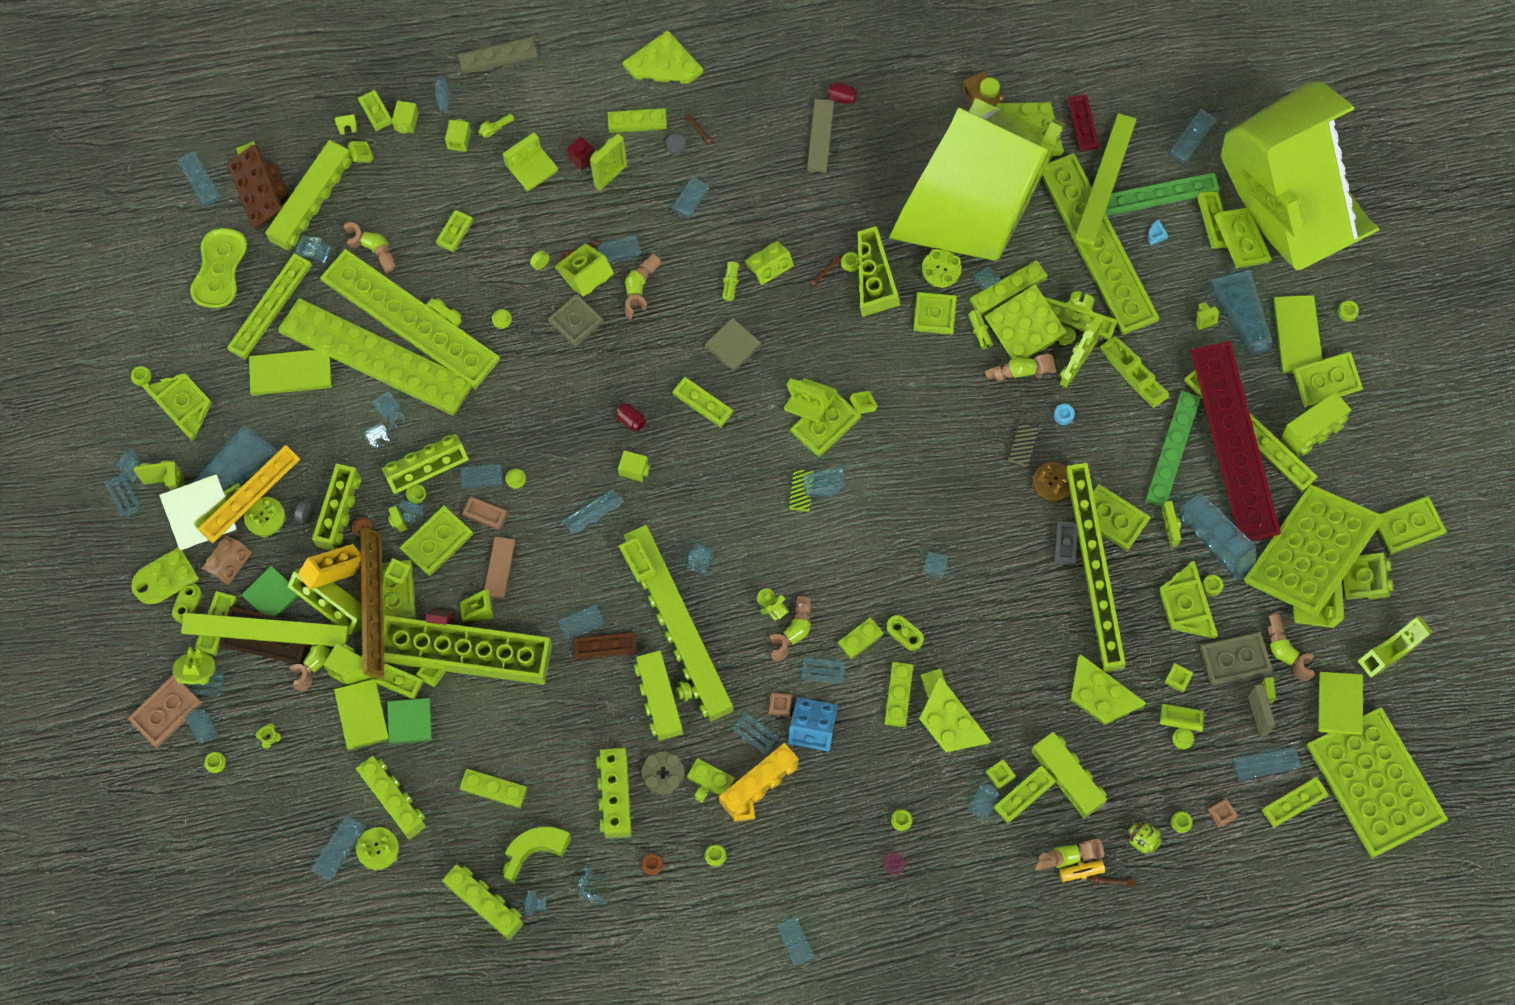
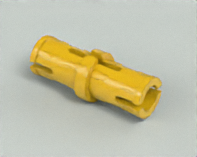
M1102 859L1084 864L1079 862L1076 866L1059 869L1062 882L1078 878L1083 880L1087 876L1105 873ZM1091 868V870L1073 874L1075 871Z

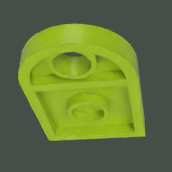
M177 547L141 568L135 574L131 587L139 601L145 604H156L199 580L183 550ZM143 586H148L145 592L139 593Z

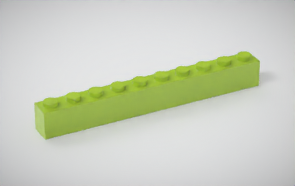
M1088 463L1067 466L1066 473L1103 671L1109 672L1125 669L1126 663Z
M647 525L624 534L625 542L636 536L638 537L656 570V574L640 581L643 589H648L650 596H648L652 608L656 607L659 612L656 614L660 625H665L667 632H665L669 644L673 643L676 648L673 651L677 661H682L685 667L682 669L686 680H691L693 684L691 690L695 699L699 698L702 703L699 707L704 718L708 716L710 722L732 713L733 705Z

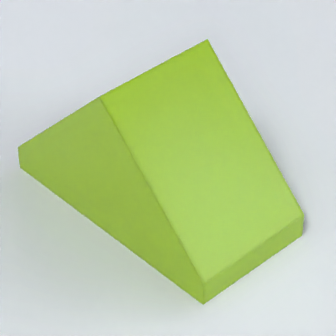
M485 589L460 602L461 622L494 619L492 597L489 590Z

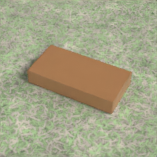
M471 496L462 512L463 517L499 531L508 515L507 510Z

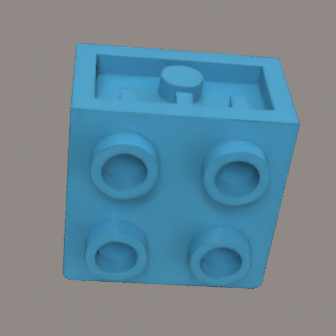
M798 697L791 720L788 744L830 752L838 705Z

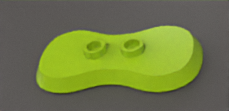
M218 228L211 230L204 236L201 242L202 266L190 288L191 297L198 305L220 308L228 305L234 299L237 291L235 280L236 267L247 249L246 239L239 231Z

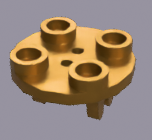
M1057 462L1045 463L1038 467L1032 482L1036 493L1051 503H1056L1066 498L1070 494L1066 473L1067 467Z

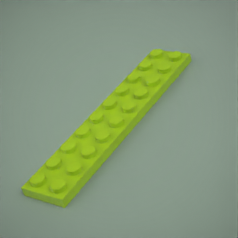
M1073 153L1048 163L1042 179L1113 319L1117 320L1116 325L1121 334L1125 335L1158 322L1159 316L1106 214H1104L1094 246L1075 240L1092 190L1075 154Z
M346 249L320 277L323 283L435 362L463 378L474 389L481 384L500 361V357Z
M300 298L278 328L279 333L452 416L456 414L472 388L463 378H460L449 369Z

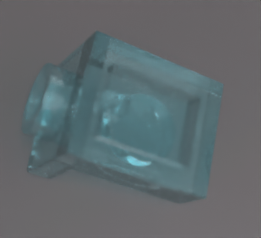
M302 236L295 254L300 257L314 258L320 264H324L330 251V246L320 237Z
M196 709L185 718L199 745L219 735L210 716L204 709Z
M980 784L968 812L987 821L999 797V793L996 792L997 789L988 784H985V786Z

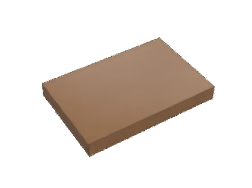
M172 675L127 719L154 747L158 748L204 703L185 684L177 683L175 676Z

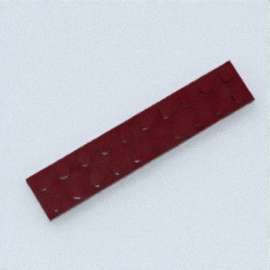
M1231 341L1191 349L1190 353L1239 544L1281 535Z

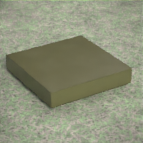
M575 294L548 318V322L569 343L576 347L604 323V319L578 294Z
M734 318L727 322L705 344V347L733 372L762 346L761 342Z
M1261 684L1254 687L1248 699L1259 735L1263 737L1269 734L1276 723L1264 685Z

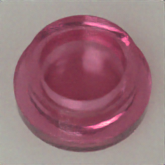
M891 853L884 860V868L892 875L900 874L905 868V859L898 853Z

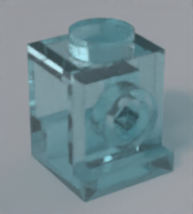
M696 544L695 549L690 550L687 559L689 562L686 568L706 575L713 558L712 549Z

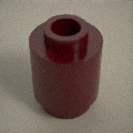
M835 81L834 85L830 84L828 96H831L830 100L847 105L849 103L854 104L857 89L853 88L852 85Z
M630 403L620 405L616 411V419L631 431H640L646 423L644 415Z

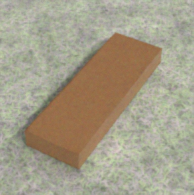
M494 538L485 589L489 590L491 597L494 599L505 600L516 543L515 539Z

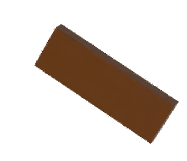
M636 632L573 638L575 660L638 654Z

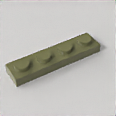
M533 37L458 54L463 74L538 57Z

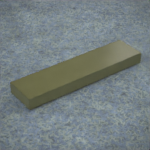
M815 99L807 171L827 173L834 108L833 100Z

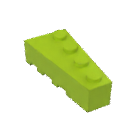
M877 226L859 231L860 310L862 317L900 306V301Z

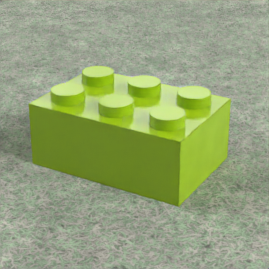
M1335 391L1290 422L1280 440L1296 457L1300 454L1304 456L1313 449V445L1316 443L1320 445L1329 438V434L1332 432L1336 434L1345 427L1343 424L1349 419L1348 415L1351 409Z

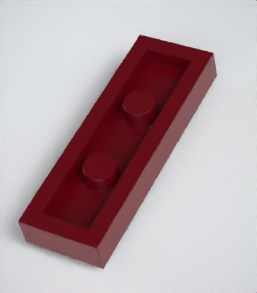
M1087 94L1068 97L1067 102L1079 152L1098 149L1099 143Z

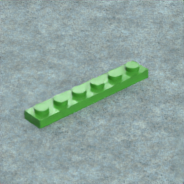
M1215 173L1116 192L1111 194L1105 214L1109 216L1197 198L1200 192L1218 191L1219 193L1220 189Z
M1181 391L1146 497V502L1163 507L1164 503L1168 501L1201 397Z

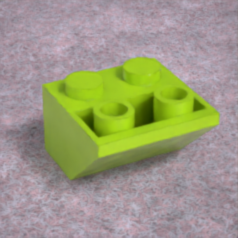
M336 644L323 664L331 677L347 686L376 679L363 674V654L361 656L355 654V650L346 644L343 647Z

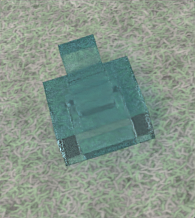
M381 423L363 433L366 440L375 449L379 448L377 444L378 438L382 437L385 442L390 441L387 431Z
M401 500L399 506L404 511L402 520L411 524L414 523L416 515L423 516L425 510L421 505Z
M527 891L523 915L532 916L534 910L544 911L546 900L536 898L537 891Z

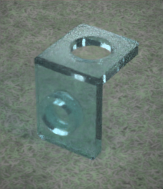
M587 867L585 876L581 875L578 882V888H580L579 897L604 905L603 898L585 893L592 874L591 867Z

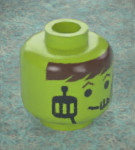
M1146 821L1140 824L1135 823L1128 832L1131 835L1129 839L1130 844L1144 854L1155 852L1162 842L1160 831Z

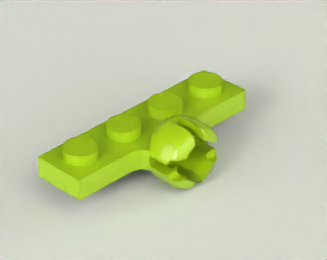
M1082 291L1072 292L1067 303L1044 297L1063 326H1070L1073 329L1085 332V326L1089 319H1094L1097 313L1092 311L1094 298L1088 293L1085 294L1083 302H1081ZM1102 315L1105 318L1099 337L1111 340L1117 320Z

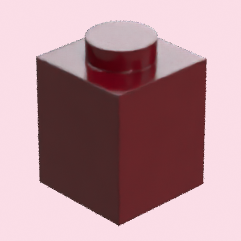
M580 136L567 148L568 160L581 171L591 164L590 159L595 152L594 147Z

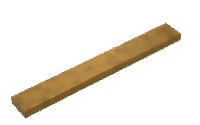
M364 527L361 530L363 674L380 680L385 677L382 534Z

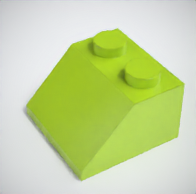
M586 243L555 265L556 270L571 288L583 297L591 293L601 283L606 282L614 274L605 255Z

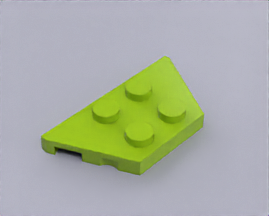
M186 373L176 375L173 378L161 379V382L149 385L146 383L142 385L144 390L193 441L212 404L209 398Z
M1191 561L1187 567L1178 572L1159 589L1170 628L1204 637L1217 638L1218 634L1195 561Z
M1079 655L1070 699L1072 702L1103 725H1107L1115 719L1122 718L1146 705V702L1084 656Z
M939 677L919 720L944 752L989 744L991 740L943 679Z

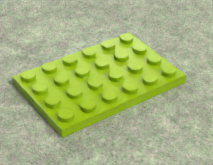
M1310 484L1280 527L1281 535L1272 538L1244 578V581L1256 589L1318 616L1384 520L1383 515Z
M1382 707L1363 716L1362 735L1328 733L1306 745L1372 859L1448 820Z

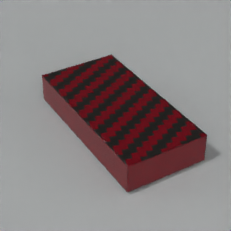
M434 608L426 614L427 623L446 625L455 618V610Z

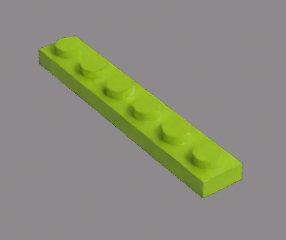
M295 253L228 345L227 349L244 360L248 357L311 268V262Z

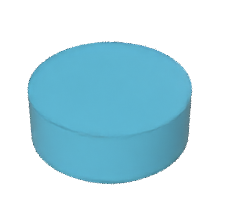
M1060 404L1056 407L1054 419L1058 424L1068 425L1074 419L1075 412L1070 405Z

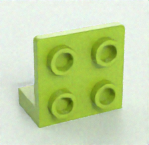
M535 132L502 153L505 165L526 191H530L558 172V167L541 148L539 137Z
M165 460L159 464L143 463L140 466L134 467V472L144 485L165 482L170 491L185 486L184 474L175 461Z
M1342 581L1318 616L1293 606L1295 623L1334 628L1344 619Z

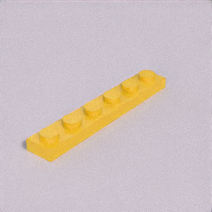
M285 445L210 516L198 530L213 544L299 462L300 458Z

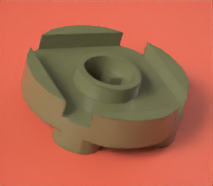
M657 752L646 758L642 767V779L647 788L653 793L669 795L683 783L684 767L678 756L669 752ZM661 768L669 771V774L665 775L664 779L657 775Z

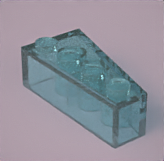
M1251 270L1211 279V291L1251 356L1271 351L1272 339Z
M243 425L194 482L217 474L224 492L237 483L242 484L248 479L247 477L259 471L277 451L273 446Z
M1201 492L1181 506V518L1184 523L1195 531L1236 581L1251 570L1256 563V546Z

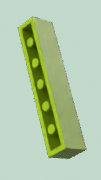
M331 140L327 142L265 232L270 242L287 251H290L292 246L298 243L299 236L303 230L305 231L308 228L312 217L319 212L322 202L328 199L333 186L339 183L344 170L350 167L352 157L348 149Z

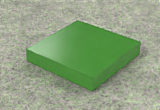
M272 566L242 594V597L259 613L279 617L299 596L287 587L289 582Z
M430 698L387 702L390 744L432 741Z

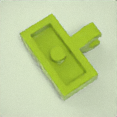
M698 758L687 775V779L700 785L695 794V800L701 803L704 802L709 790L720 796L732 786L735 780L729 774Z

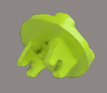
M932 250L923 261V277L929 284L935 287L944 288L953 285L961 275L960 258L949 251Z
M261 497L244 513V522L249 531L262 538H267L279 531L286 521L284 508L280 502L270 497Z
M189 647L187 654L177 659L173 665V675L179 684H206L210 681V677L215 671V661L210 655L202 653L200 647H197L196 652L193 651L192 647Z
M382 827L371 828L359 837L356 845V855L367 869H385L396 862L398 858L399 842L390 830Z

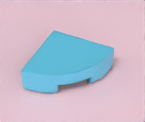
M1159 220L1154 222L1149 230L1148 243L1150 246L1168 239V234Z

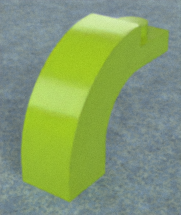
M1419 615L1390 639L1371 649L1358 662L1372 678L1415 649L1433 631Z
M538 827L519 835L505 852L506 857L511 859L510 862H506L503 869L505 880L514 884L524 861L535 852L548 851L563 857L571 840L570 833L553 827Z

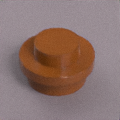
M364 517L356 519L352 524L354 535L361 538V530L364 527L372 530L371 521Z
M647 854L642 860V868L645 873L656 875L663 868V860L658 854Z

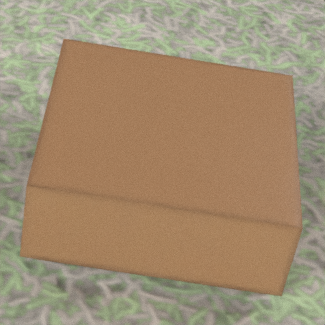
M771 693L769 715L790 717L792 695Z
M1227 798L1208 809V812L1219 828L1238 817V814Z

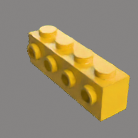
M785 743L782 744L719 796V803L732 818L736 814L742 815L748 810V806L752 801L758 802L764 797L767 790L779 785L784 776L791 775L798 768L799 758Z

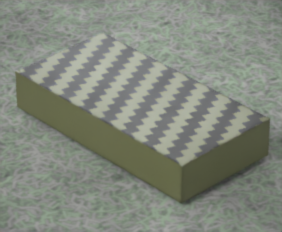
M1019 423L1008 462L1028 467L1039 428Z

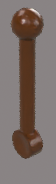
M690 113L686 114V121L692 123L704 137L706 144H711L712 138L707 136L693 120V115Z
M595 240L592 244H589V246L598 248L600 247L601 242L599 240ZM575 250L563 251L561 253L562 258L565 259Z
M835 256L833 262L821 274L811 279L810 284L816 286L818 281L829 270L841 263V258Z
M1097 876L1090 878L1093 884L1098 882L1127 885L1129 888H1133L1136 885L1134 879L1126 881L1098 878Z

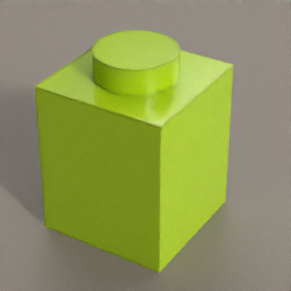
M397 101L392 118L394 130L400 133H414L419 114L415 103Z
M462 119L449 121L445 138L447 149L467 152L471 134L469 122Z
M624 451L618 467L619 476L643 482L644 476L649 475L651 465L648 464L647 456Z

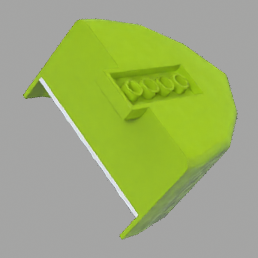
M1309 81L1228 130L1224 137L1221 159L1245 207L1250 209L1255 223L1281 256L1296 270H1302L1379 231V227L1367 217L1349 192V184L1345 178V166L1341 161L1342 151L1337 144L1339 140L1337 131L1334 128V119L1354 110V106L1324 82Z
M975 98L969 112L958 107L950 127L906 202L889 239L993 261L998 260L1002 256L1060 140L1059 136L1065 123L1053 119L1051 122L1048 121L1044 128L1041 129L978 98Z

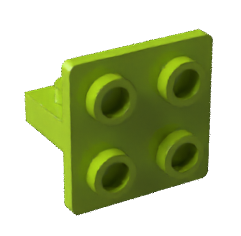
M790 378L786 385L791 397L784 406L786 412L818 422L836 396L837 390L806 378L798 381Z

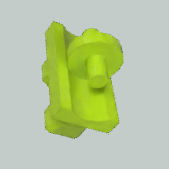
M762 589L757 594V601L763 606L759 610L762 615L769 614L776 621L789 612L782 603L785 600L782 595L775 597L771 589Z

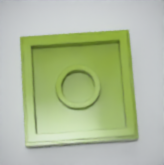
M917 292L913 331L953 335L957 295Z

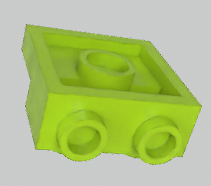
M1384 553L1358 556L1343 578L1346 600L1367 597L1370 600L1390 597V591H1394L1393 580L1388 579V571H1392L1390 559H1386Z

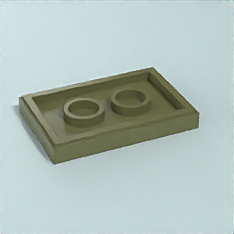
M1261 632L1202 644L1199 647L1211 686L1273 672Z

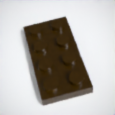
M230 606L227 615L230 617L298 622ZM221 638L219 647L302 665L307 644Z

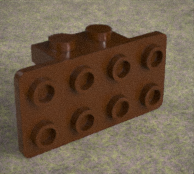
M251 145L228 163V168L252 228L257 229L280 212L282 207L279 200L284 201L289 195L286 185L281 178L279 167L275 163L263 160L258 146Z

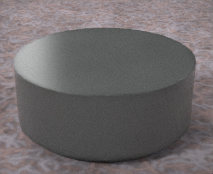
M672 134L666 139L668 152L680 154L684 151L685 139L683 136Z
M302 501L298 504L295 511L296 521L302 523L308 521L312 511L310 503Z

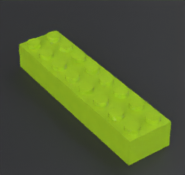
M384 615V663L417 668L426 667L427 669L434 670L442 669L446 672L545 685L552 648L551 640L548 637L451 624L427 623L422 620Z

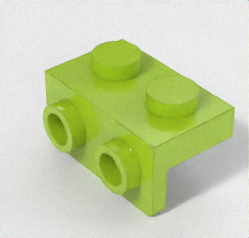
M778 241L768 245L765 249L745 260L746 266L757 276L761 285L794 266L789 250Z

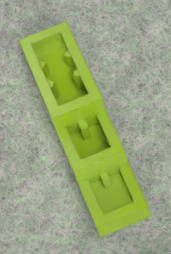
M1114 336L1111 340L1100 346V350L1116 370L1153 408L1169 398V392L1155 380V375L1142 364L1141 358L1120 339Z

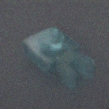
M389 391L372 402L384 420L389 417L393 428H397L394 422L397 418L406 422L404 415L401 412H397L401 408Z

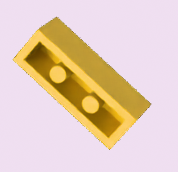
M351 544L309 557L299 571L298 576L309 589L354 576L361 566V553Z

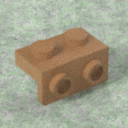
M225 535L201 569L220 579L224 584L229 585L252 552L240 541Z

